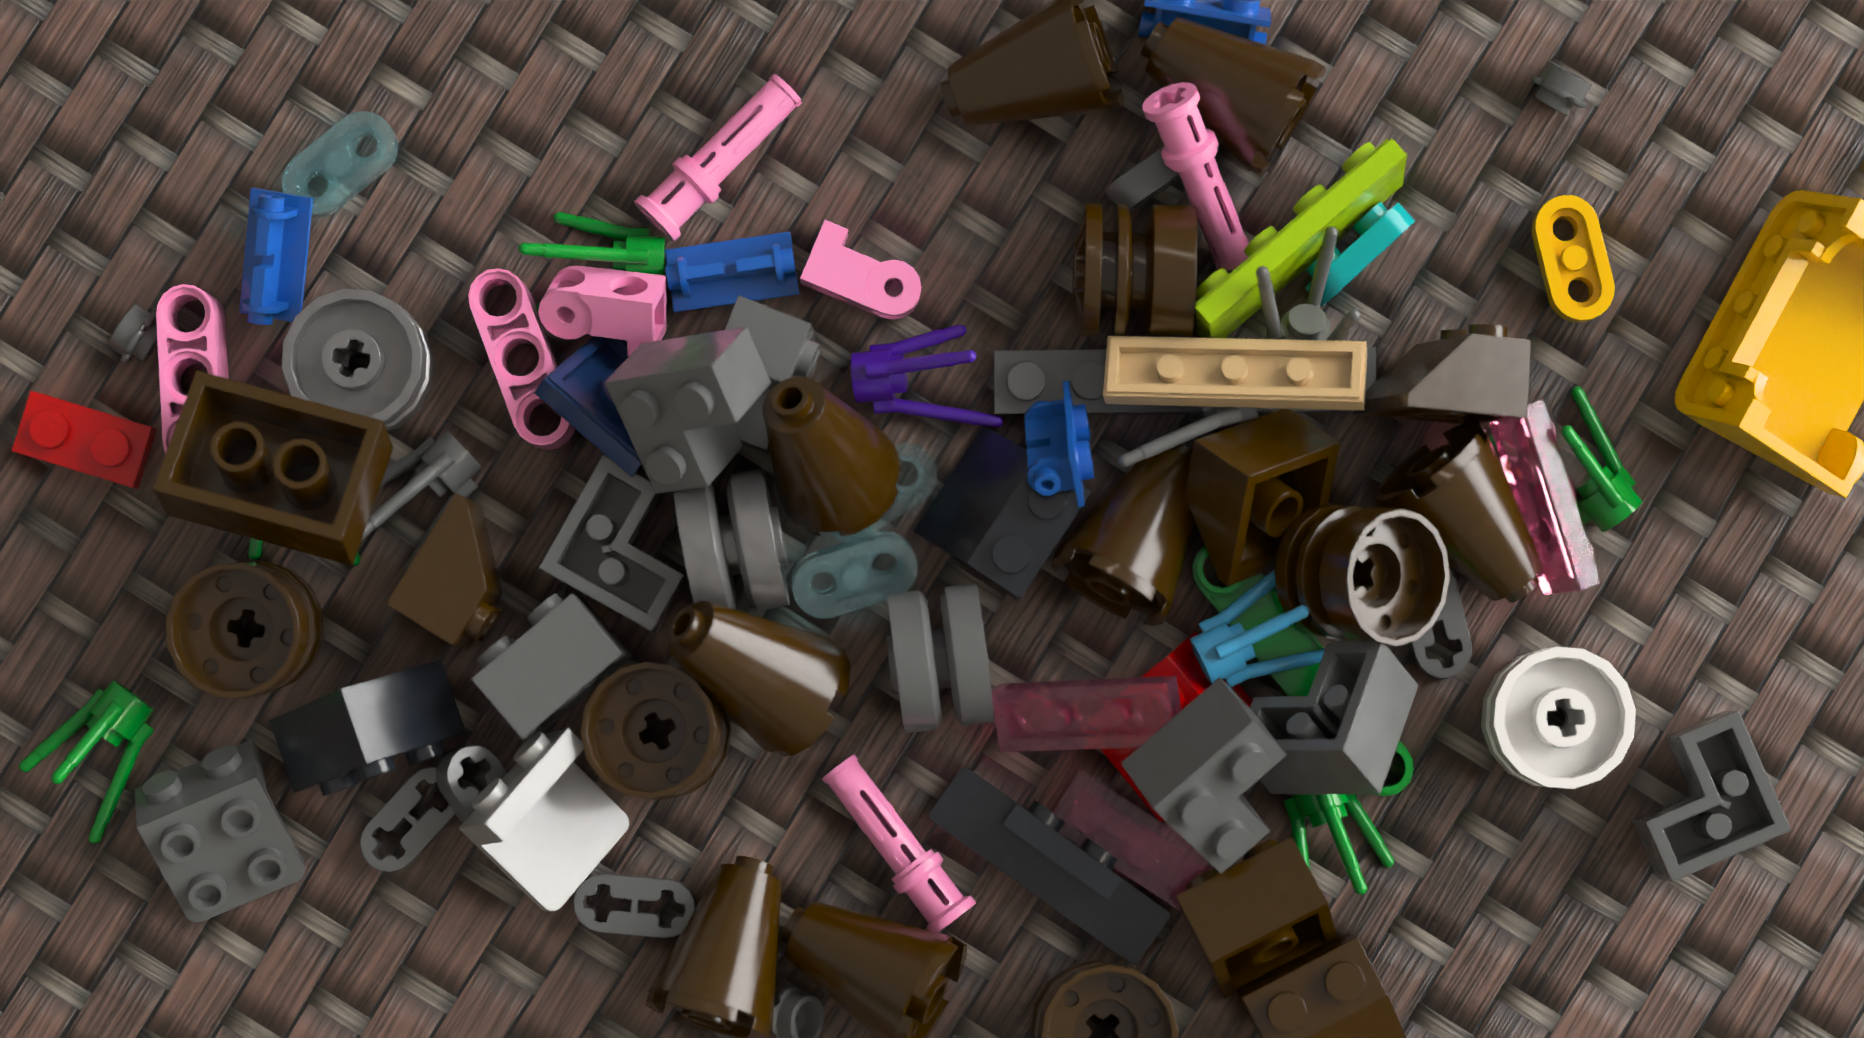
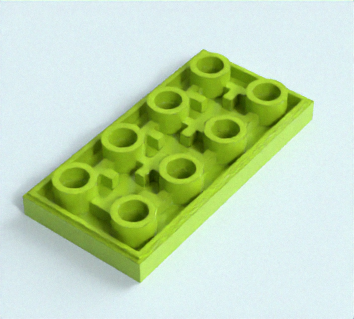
M1392 138L1390 140L1386 139L1377 148L1371 142H1367L1344 162L1341 169L1346 174L1328 190L1322 184H1318L1295 204L1292 210L1297 216L1278 232L1273 226H1270L1258 234L1244 249V253L1249 258L1229 274L1224 268H1221L1209 276L1196 290V296L1200 299L1195 303L1197 334L1201 338H1226L1262 307L1256 276L1258 267L1265 266L1269 270L1274 295H1276L1317 260L1320 246L1328 227L1334 226L1337 228V243L1379 202L1383 203L1400 189L1403 186L1407 154Z

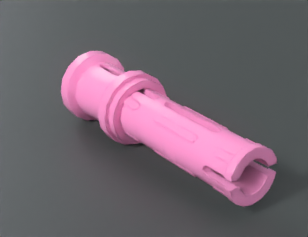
M773 74L769 81L692 158L688 155H685L683 158L678 157L672 163L674 171L648 197L640 195L634 201V204L664 236L675 242L681 236L679 228L705 202L713 204L719 198L718 194L721 192L719 184L795 108L802 104L800 97L783 79Z
M1186 82L1171 84L1151 94L1142 105L1143 112L1147 120L1155 122L1164 144L1161 155L1165 165L1179 173L1192 206H1195L1196 218L1207 241L1215 267L1217 269L1221 267L1225 270L1235 269L1249 258L1244 253V249L1249 242L1244 234L1232 199L1215 160L1218 152V140L1212 130L1205 128L1197 108L1200 96L1196 85Z
M854 754L825 775L822 780L825 784L829 785L863 833L866 834L894 871L896 876L892 878V881L895 883L893 887L898 894L906 893L929 923L926 930L938 933L974 906L976 902L971 895L964 897L943 870L941 864L944 859L938 852L934 853L932 849L927 852L924 850L896 813L893 806L887 801L859 764L858 758Z

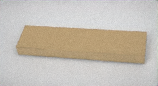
M1108 336L1103 398L1105 404L1364 410L1367 342Z

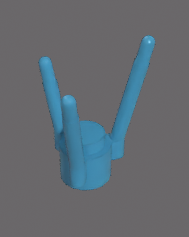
M1274 570L1218 615L1199 623L1202 633L1189 639L1194 654L1210 684L1220 677L1222 680L1225 679L1227 685L1231 688L1251 678L1311 666L1321 662L1325 649L1307 651L1246 665V661L1256 657L1252 644L1289 627V625L1309 615L1308 607L1301 605L1247 631L1244 630L1239 622L1228 627V624L1276 587Z

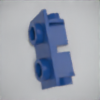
M1145 0L1144 6L1154 7L1155 14L1142 11L1138 37L1148 38L1160 21L1170 26L1176 17H1180L1266 45L1267 33L1256 31V27L1270 28L1271 11L1270 8L1259 7L1261 0Z
M251 188L239 313L248 314L247 322L259 325L273 324V319L293 322L296 315L302 311L313 206L312 197Z
M791 232L665 250L667 265H665L669 291L671 290L674 313L735 304L738 295L752 301L800 295Z
M1067 380L1063 381L1064 399L1035 402L1024 414L1028 464L1027 479L1032 489L1045 496L1075 489L1078 507L1085 506L1083 480L1094 479L1089 444L1091 442L1086 404L1073 405L1070 383Z

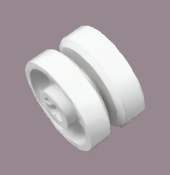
M1550 647L1515 657L1494 676L1483 698L1481 728L1489 752L1508 774L1532 786L1575 789L1600 781L1622 762L1634 738L1636 708L1627 682L1609 661L1585 649ZM1556 706L1561 708L1565 714V722L1561 728L1558 726H1548L1546 720L1547 711H1557Z

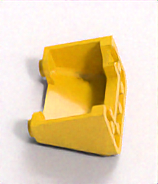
M1800 190L1786 195L1775 205L1678 384L1675 392V405L1677 410L1716 434L1828 494L1847 498L1853 485L1859 480L1864 471V442L1847 431L1864 400V200L1861 198Z

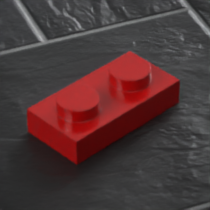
M30 391L12 451L138 489L157 429Z

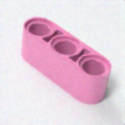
M500 268L486 270L478 275L471 284L468 295L469 304L514 427L520 437L536 448L545 450L560 448L568 443L575 433V428L564 418L561 417L560 425L556 431L546 436L534 435L529 425V418L533 409L541 403H545L534 392L542 380L558 367L545 329L536 310L533 297L527 286L512 272ZM504 284L514 287L517 300L512 311L504 316L496 317L489 315L486 311L485 301L490 290ZM527 343L534 345L539 354L538 365L534 371L525 376L512 375L507 366V359L511 350L519 344Z
M182 284L170 288L162 295L157 305L156 323L162 440L165 453L187 397L182 391L180 384L181 376L185 369L190 365L202 363L207 368L208 374L229 379L224 309L215 297L194 285ZM190 301H201L205 309L203 323L195 331L182 332L177 322L178 312L181 307Z

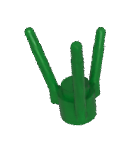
M557 212L553 218L557 224L622 241H614L613 248L550 243H521L518 246V252L526 256L613 262L614 270L664 275L665 236H649L650 228H628L583 216ZM540 303L536 305L537 312L539 310Z
M1579 386L1572 389V397L1606 464L1602 467L1600 466L1588 447L1570 425L1562 427V436L1589 474L1575 488L1582 496L1579 500L1515 450L1509 448L1495 436H1489L1496 454L1568 509L1580 526L1592 520L1601 532H1606L1626 519L1642 504L1641 498L1632 488L1636 482L1623 467L1593 406H1591L1584 390Z
M112 680L104 691L98 688L85 706L39 744L19 764V769L22 772L30 771L86 724L90 729L51 775V781L54 784H60L76 768L101 737L116 747L120 745L124 738L129 740L89 833L88 840L92 844L100 842L144 743L155 731V729L145 723L154 709L115 680Z
M1293 794V798L1283 801L1291 822L1292 838L1309 869L1305 817L1307 816L1312 828L1328 824L1354 891L1358 895L1366 893L1367 886L1341 818L1348 816L1346 808L1384 867L1390 868L1394 865V858L1357 799L1356 794Z

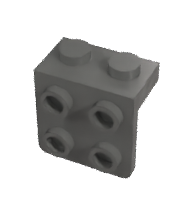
M253 739L238 746L227 745L219 747L207 754L202 761L176 772L167 770L157 773L149 778L144 785L135 788L136 828L188 920L196 923L203 922L298 882L304 877V860L266 791L264 762Z

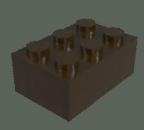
M196 370L153 491L168 516L353 566L394 447L385 423L382 420Z

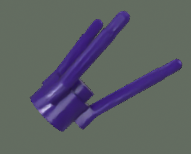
M964 325L938 329L894 343L870 345V351L854 352L851 354V376L856 403L873 402L874 414L902 413L999 428L1004 423L1003 418L999 415L896 398V393H907V373L950 367L975 361L976 353L972 350L906 359L904 357V354L964 336L966 333Z

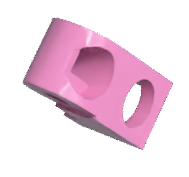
M824 220L800 277V284L884 319H901L912 313L919 302L922 288L920 277L915 269L904 261L888 260L879 262L844 247L848 237V229Z
M568 266L557 273L543 296L538 310L540 321L546 330L554 336L563 339H577L585 334H590V336L627 340V356H630L641 343L660 341L666 333L667 276L587 266Z

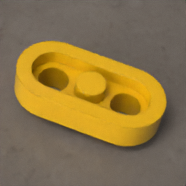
M1573 195L1555 197L1538 210L1532 222V237L1548 301L1555 313L1561 318L1575 323L1588 322L1608 309L1615 292L1614 280L1599 220L1592 206L1582 198ZM1564 219L1571 223L1574 229L1571 240L1562 241L1554 235L1553 223L1555 220ZM1579 280L1587 285L1589 297L1586 302H1576L1569 296L1568 286L1571 281Z

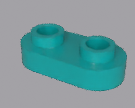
M1379 202L1352 227L1360 237L1343 253L1336 246L1334 247L1335 251L1321 307L1341 291L1415 222V219L1399 202L1390 210ZM1317 260L1305 270L1312 278ZM1311 282L1305 287V289H1306V291H1307L1308 293H1309V289H1310Z

